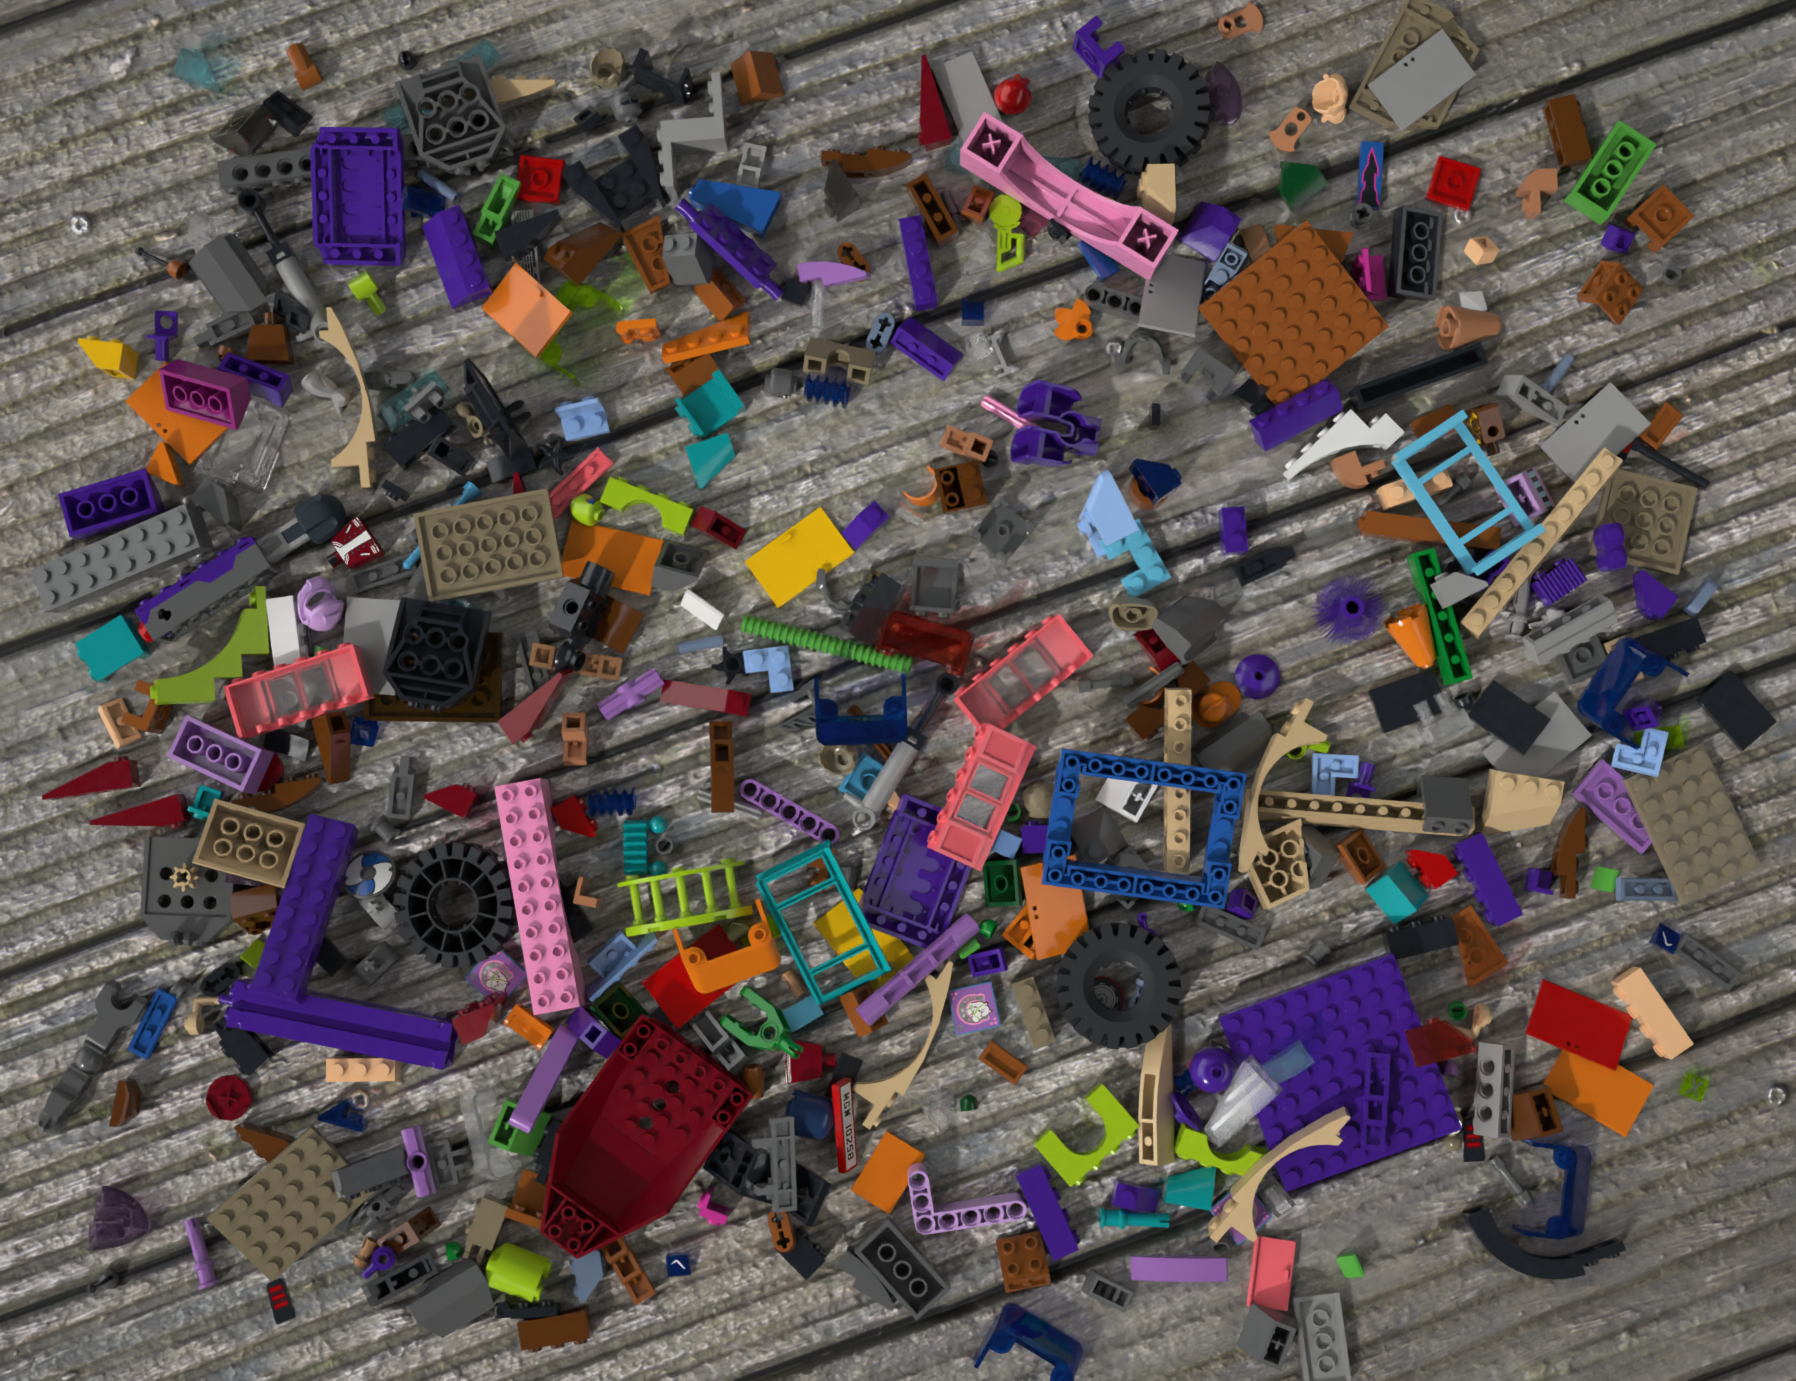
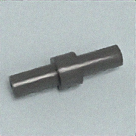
M944 190L941 192V196L946 209L957 226L959 233H962L964 227L959 217L960 211L958 206L954 204L949 190Z

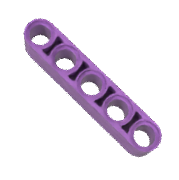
M747 779L741 784V795L764 810L820 842L826 841L823 837V832L827 828H832L836 833L834 840L830 841L831 844L839 840L840 833L837 827L752 779ZM749 783H753L757 787V791L753 796H748L745 793V787ZM769 794L776 797L777 802L773 807H767L764 803L765 797ZM787 806H793L796 809V815L791 819L786 818L784 815V809ZM807 817H813L816 821V826L812 830H807L803 825Z
M561 1024L559 1025L515 1107L508 1124L528 1134L531 1133L580 1038L572 1029Z

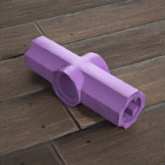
M652 668L639 678L632 679L620 686L617 692L597 705L603 716L609 721L627 708L631 709L646 699V696L665 685L657 670Z
M422 1124L402 1129L401 1133L408 1157L407 1166L411 1170L417 1198L438 1192L428 1157ZM416 1155L423 1157V1166H418L415 1163Z

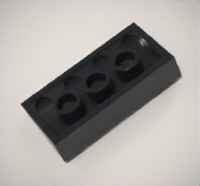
M1405 205L1394 210L1387 297L1421 301L1436 300L1443 213Z

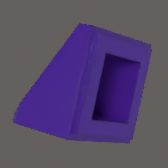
M1609 224L1600 244L1609 250L1626 254L1636 233L1627 228Z
M1245 888L1234 889L1231 891L1226 910L1240 919H1253L1258 898Z

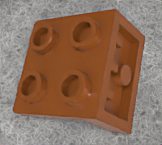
M1601 260L1577 295V298L1581 302L1598 304L1615 324L1620 325L1643 292V288L1620 262Z
M524 1169L512 1203L507 1207L504 1217L540 1229L548 1179L545 1185L537 1183L535 1180L538 1173Z
M1040 1231L996 1240L1006 1293L1051 1284Z

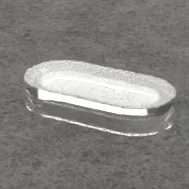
M939 515L932 522L921 540V550L925 555L934 557L943 550L955 529L954 520L950 516Z

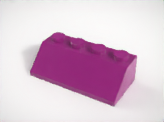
M180 359L159 369L166 410L234 430L240 427L251 400L248 378Z

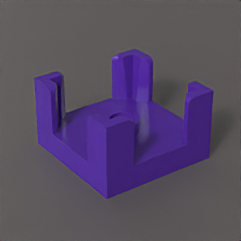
M1096 15L1076 31L1072 49L1098 78L1103 79L1105 77L1104 70L1111 63L1114 66L1120 63L1117 58L1125 52V48L1117 41L1106 51H1103L1097 44L1099 37L1095 33L1103 23Z

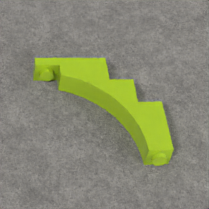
M256 586L249 593V604L253 606V609H244L241 612L232 637L214 659L184 675L156 679L154 681V685L150 686V697L155 699V705L212 703L215 701L214 680L241 678V657L266 656L269 654L265 586Z

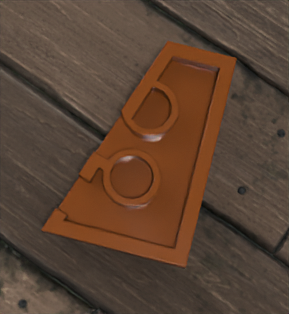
M660 215L621 233L620 237L650 295L670 286L668 270L662 259L664 241Z
M1471 905L1450 916V918H1453L1459 941L1457 946L1468 987L1471 988L1508 964L1503 953Z

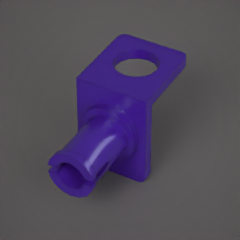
M156 310L155 333L147 334L146 338L155 340V360L169 361V341L178 337V313L176 311ZM165 315L172 319V326L168 329L164 328L160 323L161 318Z
M1366 762L1361 763L1358 780L1349 783L1345 797H1351L1353 794L1358 793L1362 798H1369L1371 792H1376L1377 788L1370 785L1376 765Z

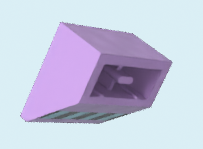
M1535 467L1504 482L1529 519L1556 507ZM1494 487V489H1495L1497 495L1499 496V498H1500V500H1501V502H1502L1504 508H1507V507H1508L1507 504L1505 503V501L1503 500V498L1501 497V495L1499 494V492H1498V491L1496 490V488ZM1510 513L1509 517L1514 526H1519L1520 523L1514 514Z

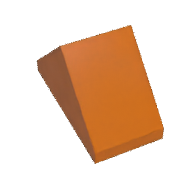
M164 441L159 442L146 468L148 473L180 488L185 487L171 446Z

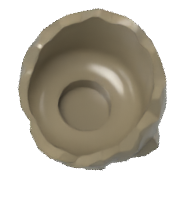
M604 47L602 50L597 51L590 62L591 79L604 89H615L624 79L626 68L623 53L616 47Z
M836 738L834 741L826 743L818 752L819 764L824 770L835 775L851 774L859 762L858 748L855 743L842 738Z
M1035 780L1027 785V789L1023 791V803L1030 817L1043 820L1049 819L1054 784L1044 780Z

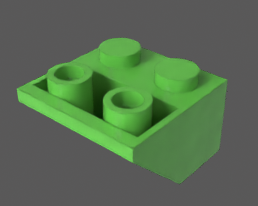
M510 1096L504 1102L487 1143L508 1152L535 1157V1150L543 1138L544 1129L548 1121H550L552 1114L542 1110L534 1128L528 1134L508 1124L519 1102L518 1099Z

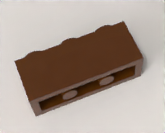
M1575 94L1548 100L1542 108L1559 169L1563 170L1586 164L1592 158L1593 148L1587 140V126L1581 118V104L1579 100H1576Z
M925 173L907 183L906 192L919 215H921L938 248L956 240L959 230L927 174Z
M589 1306L563 1310L557 1316L520 1318L517 1322L521 1351L528 1350L529 1353L541 1351L542 1347L551 1346L552 1349L561 1348L568 1342H574V1345L588 1342L587 1339H590L593 1334Z

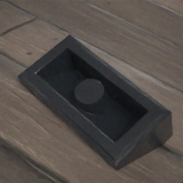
M279 90L263 101L262 112L294 137L300 135L312 120L313 116Z
M278 729L265 734L263 747L307 762L314 740Z
M842 1052L824 1096L833 1099L832 1084L844 1077L851 1078L853 1087L863 1060Z

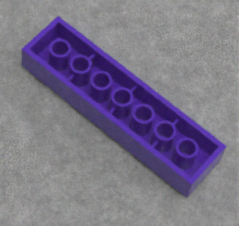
M314 814L309 815L250 988L256 994L302 1005L359 833L354 824Z

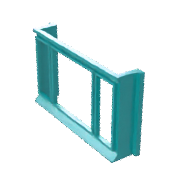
M829 839L756 875V885L817 1005L831 1001L894 970L891 961H887L832 852L833 846ZM822 857L831 878L777 904L767 884ZM835 884L864 943L810 969L780 910ZM867 949L869 950L877 966L876 968L822 994L814 975Z

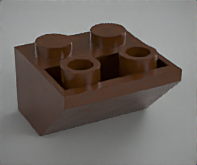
M978 460L934 469L943 514L964 513L987 508L988 502Z
M267 884L231 893L232 919L251 935H258L265 930L271 929L283 891L278 886Z
M1541 1083L1513 1092L1510 1131L1512 1141L1543 1138L1563 1132L1550 1086Z

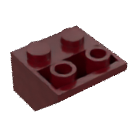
M494 992L484 997V1000L480 1002L477 1000L466 1004L465 1008L457 1011L458 1015L452 1019V1023L462 1045L484 1037L497 1026L508 998L507 992L498 995V992Z

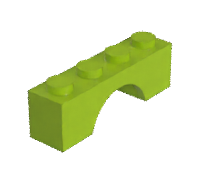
M617 476L616 479L609 477L600 499L604 506L624 513L635 504H650L659 510L662 517V527L665 530L686 537L695 515V511L691 509V504L681 500L678 503L670 501V496L661 492L655 495L649 492L650 488L640 484L637 487L629 484V480Z
M1185 1122L1181 1124L1174 1142V1150L1178 1157L1184 1160H1197L1199 1164L1208 1168L1212 1166L1220 1168L1223 1173L1228 1175L1237 1174L1243 1176L1259 1159L1269 1152L1266 1149L1246 1143L1240 1150L1233 1153L1218 1152L1209 1146L1204 1128L1201 1131H1197Z

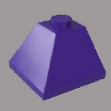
M1201 201L1177 240L1215 263L1239 226L1242 218L1222 206Z

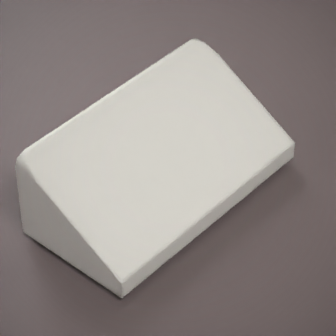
M687 589L681 606L714 630H717L725 620V615L690 589Z

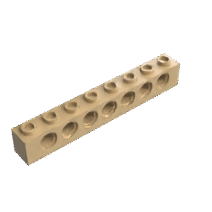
M1165 688L1164 762L1191 766V689ZM1164 786L1163 868L1166 872H1190V789Z

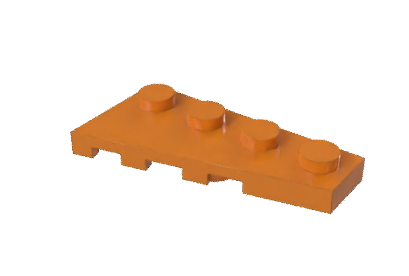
M749 311L663 344L662 359L664 364L750 344L751 317Z

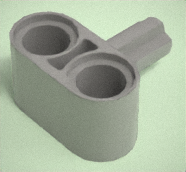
M386 892L371 899L357 898L363 908L382 929L385 930L396 921L394 912L400 911V909Z

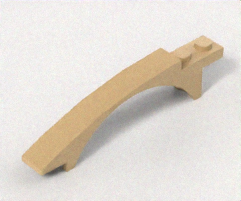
M326 307L328 330L319 331L320 338L336 347L350 362L359 380L362 393V412L358 428L346 448L331 460V466L334 468L359 466L361 488H374L373 483L377 482L376 470L372 469L371 460L375 459L374 448L370 447V443L379 441L373 403L361 363L347 331L335 309Z
M1307 698L1300 702L1296 701L1290 712L1293 715L1289 722L1286 721L1280 731L1283 735L1276 733L1271 736L1256 771L1243 821L1238 871L1241 873L1249 871L1256 855L1260 858L1263 855L1267 856L1270 850L1263 838L1258 820V798L1267 773L1275 762L1290 750L1301 746L1320 744L1328 736L1304 722L1314 703Z
M948 960L937 978L930 974L925 978L932 999L933 1017L926 1043L916 1058L894 1075L876 1081H856L852 1088L853 1091L874 1104L862 1122V1125L869 1130L873 1125L875 1127L878 1126L884 1116L881 1112L885 1106L890 1108L897 1097L894 1095L895 1091L904 1096L924 1061L939 1025L950 985L953 962Z
M1341 1107L1326 1114L1290 1135L1259 1159L1230 1188L1232 1199L1225 1203L1223 1211L1219 1216H1214L1208 1224L1209 1237L1217 1243L1232 1226L1250 1241L1254 1242L1258 1237L1253 1222V1201L1263 1176L1282 1157L1298 1149L1314 1145L1339 1146L1343 1141L1339 1137L1341 1134L1340 1129L1351 1118L1348 1109Z

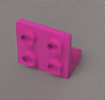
M1362 248L1351 264L1352 274H1355L1356 284L1370 302L1385 301L1383 255L1369 256L1368 248Z

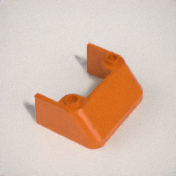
M756 899L755 902L762 922L753 925L748 932L751 946L707 961L702 949L698 947L687 949L681 931L677 928L672 930L684 966L698 992L708 994L779 967L781 964V954L763 902L760 899Z

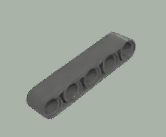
M1091 284L1085 289L1083 301L1089 309L1138 323L1140 313H1133L1130 307L1137 305L1141 308V297L1098 284ZM1095 292L1098 294L1099 299L1092 301L1088 298V294ZM1117 299L1121 305L1113 307L1110 305L1109 300Z

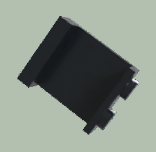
M642 48L639 49L631 66L636 83L685 104L687 98L690 99L695 89L690 70L685 67L679 82H673L651 72L653 64L649 52Z

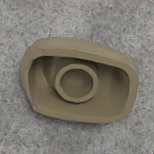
M1133 596L1116 597L1110 602L1108 608L1109 617L1117 629L1127 631L1152 629L1151 626L1158 616V608L1155 602Z

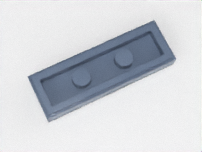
M1616 878V901H1677V895L1669 878Z

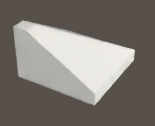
M1482 291L1459 293L1460 307L1487 311Z

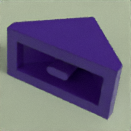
M1001 946L967 956L973 977L1008 970Z

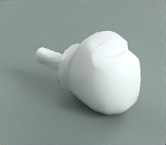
M1557 607L1548 608L1546 615H1541V621L1528 623V629L1542 627L1566 612L1558 610Z

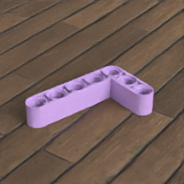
M915 1163L908 1169V1185L916 1230L923 1235L1017 1221L1024 1218L1027 1213L1024 1197L1019 1193H1007L933 1205L927 1168L921 1163ZM917 1173L924 1176L921 1180L912 1178ZM920 1195H924L927 1197V1199L924 1202H919L916 1200V1198ZM1014 1203L1021 1204L1019 1209L1013 1210L1010 1208ZM990 1207L998 1208V1211L995 1213H989L987 1210ZM969 1210L976 1212L971 1217L966 1216L965 1213ZM945 1214H951L953 1215V1218L950 1220H944L942 1216H944ZM927 1217L930 1219V1222L923 1224L919 1220Z

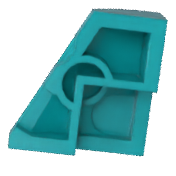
M728 433L685 447L700 490L704 489L706 484L736 457Z
M1216 1167L1192 1169L1183 1174L1168 1176L1163 1197L1164 1202L1211 1211Z

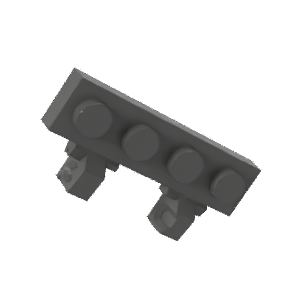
M794 1116L769 1117V1130L764 1131V1136L752 1137V1147L755 1149L767 1148V1152L770 1153L771 1177H767L768 1183L753 1184V1193L756 1196L766 1195L767 1200L772 1199V1211L774 1213L796 1211Z

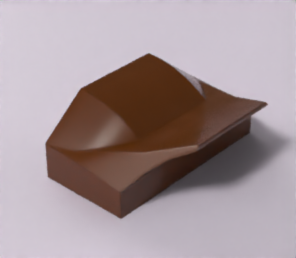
M125 1078L118 1081L109 1126H124L137 1116L142 1092L136 1080Z

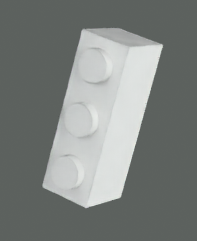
M285 596L266 599L274 666L283 663L290 665L295 663V659L304 656L309 658L308 647L304 644L306 627L299 618L297 597Z

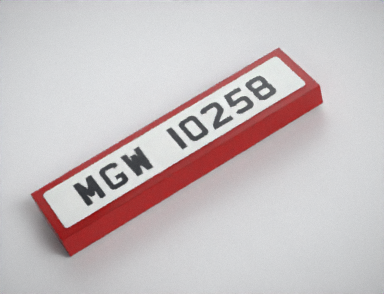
M844 1077L832 1084L838 1172L846 1174L858 1166L852 1082L851 1078Z

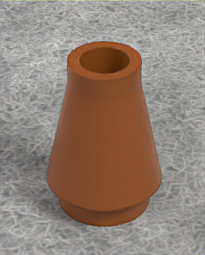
M755 1063L744 1066L743 1077L747 1087L754 1094L751 1099L764 1097L765 1069L762 1068V1064Z

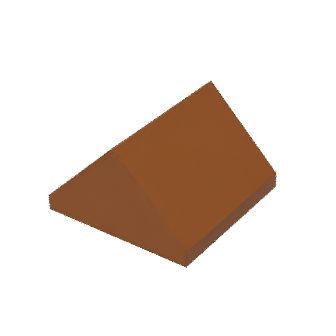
M750 50L730 64L741 107L784 96L773 53Z
M1361 828L1334 844L1341 852L1339 855L1340 861L1356 885L1366 884L1386 866Z

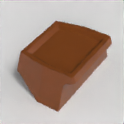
M1276 224L1274 227L1276 243L1297 226ZM1313 228L1341 263L1354 233Z

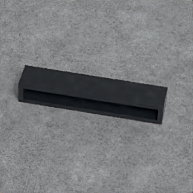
M1481 342L1353 387L1348 394L1355 412L1359 413L1480 370L1488 364Z

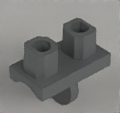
M434 381L430 382L427 386L423 385L419 390L412 386L410 390L414 394L408 399L409 403L403 409L415 421L418 420L425 424L431 419L432 415L428 410L433 405L438 409H442L447 404V400L444 397L445 393Z

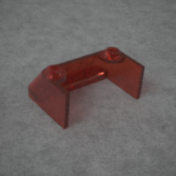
M889 609L883 620L875 652H880L887 656H894V653L898 654L901 652L942 664L943 667L947 668V673L963 677L975 634L957 627Z
M1440 1017L1426 1020L1427 1025L1404 1031L1416 1068L1479 1051L1476 1041L1448 1021H1441Z

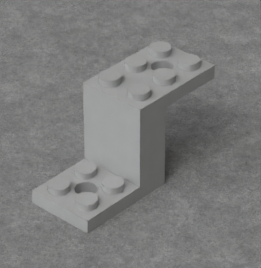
M720 72L711 73L712 81H708V93L710 101L713 102L709 103L710 117L660 121L661 128L657 129L658 142H660L661 150L658 151L659 163L661 164L662 171H664L660 173L661 186H663V192L668 194L669 200L678 199L675 156L728 152L724 87Z

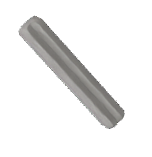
M700 788L697 799L711 804V791ZM734 799V812L756 820L760 819L762 814L761 808Z

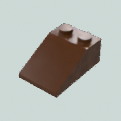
M599 222L557 241L548 248L543 260L560 276L580 286L622 234Z

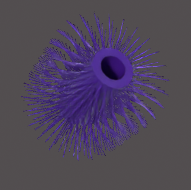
M1353 575L1351 581L1349 576L1348 587L1346 579V584H1344V580L1342 581L1343 583L1341 581L1339 583L1337 580L1335 582L1334 580L1332 585L1328 583L1325 586L1329 589L1322 588L1324 592L1320 594L1324 601L1319 604L1323 605L1314 608L1317 610L1312 611L1319 614L1315 620L1321 616L1319 618L1321 620L1318 623L1324 622L1318 627L1332 621L1331 623L1336 621L1334 623L1335 626L1326 637L1332 633V642L1336 641L1334 639H1337L1341 645L1342 642L1338 639H1342L1345 643L1344 635L1346 637V645L1348 635L1349 643L1350 637L1352 641L1355 638L1354 643L1356 639L1357 641L1358 639L1360 641L1361 638L1362 640H1367L1369 637L1367 633L1373 635L1374 629L1378 628L1376 625L1378 620L1376 619L1379 617L1375 616L1381 613L1375 615L1373 613L1386 610H1380L1378 607L1382 603V601L1379 604L1377 602L1382 598H1376L1379 594L1367 599L1368 597L1363 599L1368 594L1366 591L1372 584L1365 589L1366 585L1356 581ZM1346 607L1351 610V613L1346 610Z

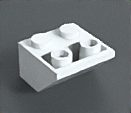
M1107 778L1095 800L1135 823L1138 822L1158 785Z

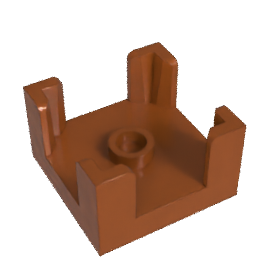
M1663 184L1630 214L1623 223L1629 229L1637 225L1652 240L1647 244V247L1655 253L1695 215Z
M138 679L135 691L150 696V686L154 685V683ZM150 697L144 715L136 716L125 712L121 722L145 732L162 734L174 704L155 705V699Z

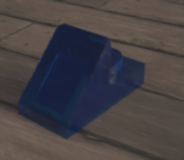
M405 186L402 190L401 209L411 212V217L432 218L438 212L445 210L446 197Z
M352 1097L320 1114L317 1119L318 1121L358 1132L367 1130L369 1120L363 1119L364 1116L351 1112L348 1115Z

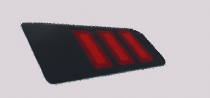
M1467 1120L1464 1123V1162L1485 1160L1483 1136L1473 1134V1120Z
M278 1279L267 1285V1292L276 1324L295 1318L296 1314L284 1281Z

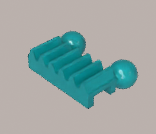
M657 815L651 820L624 821V875L651 874L652 876L667 874L668 866L663 861H655L652 865H648V829H651L654 833H662L667 828V820L663 816Z

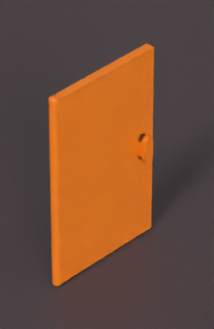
M518 263L513 265L482 306V309L536 359L539 358L573 313Z
M165 361L164 364H163L160 368H162V367H164L165 365L169 364V362H168V361ZM159 369L125 400L190 465L229 429L228 427L166 410Z
M572 519L561 560L564 576L574 579L580 577L586 562L590 561L616 574L611 587L650 596L653 569L664 540L596 524L587 526Z
M1073 853L1067 856V859L1077 860L1076 854ZM1043 862L1020 867L1037 960L1065 954L1069 946L1079 936L1090 930L1083 890L1043 885Z
M1561 1050L1543 1083L1550 1086L1552 1095L1624 1137H1627L1654 1087L1653 1084L1620 1065H1617L1616 1071H1613L1565 1050Z

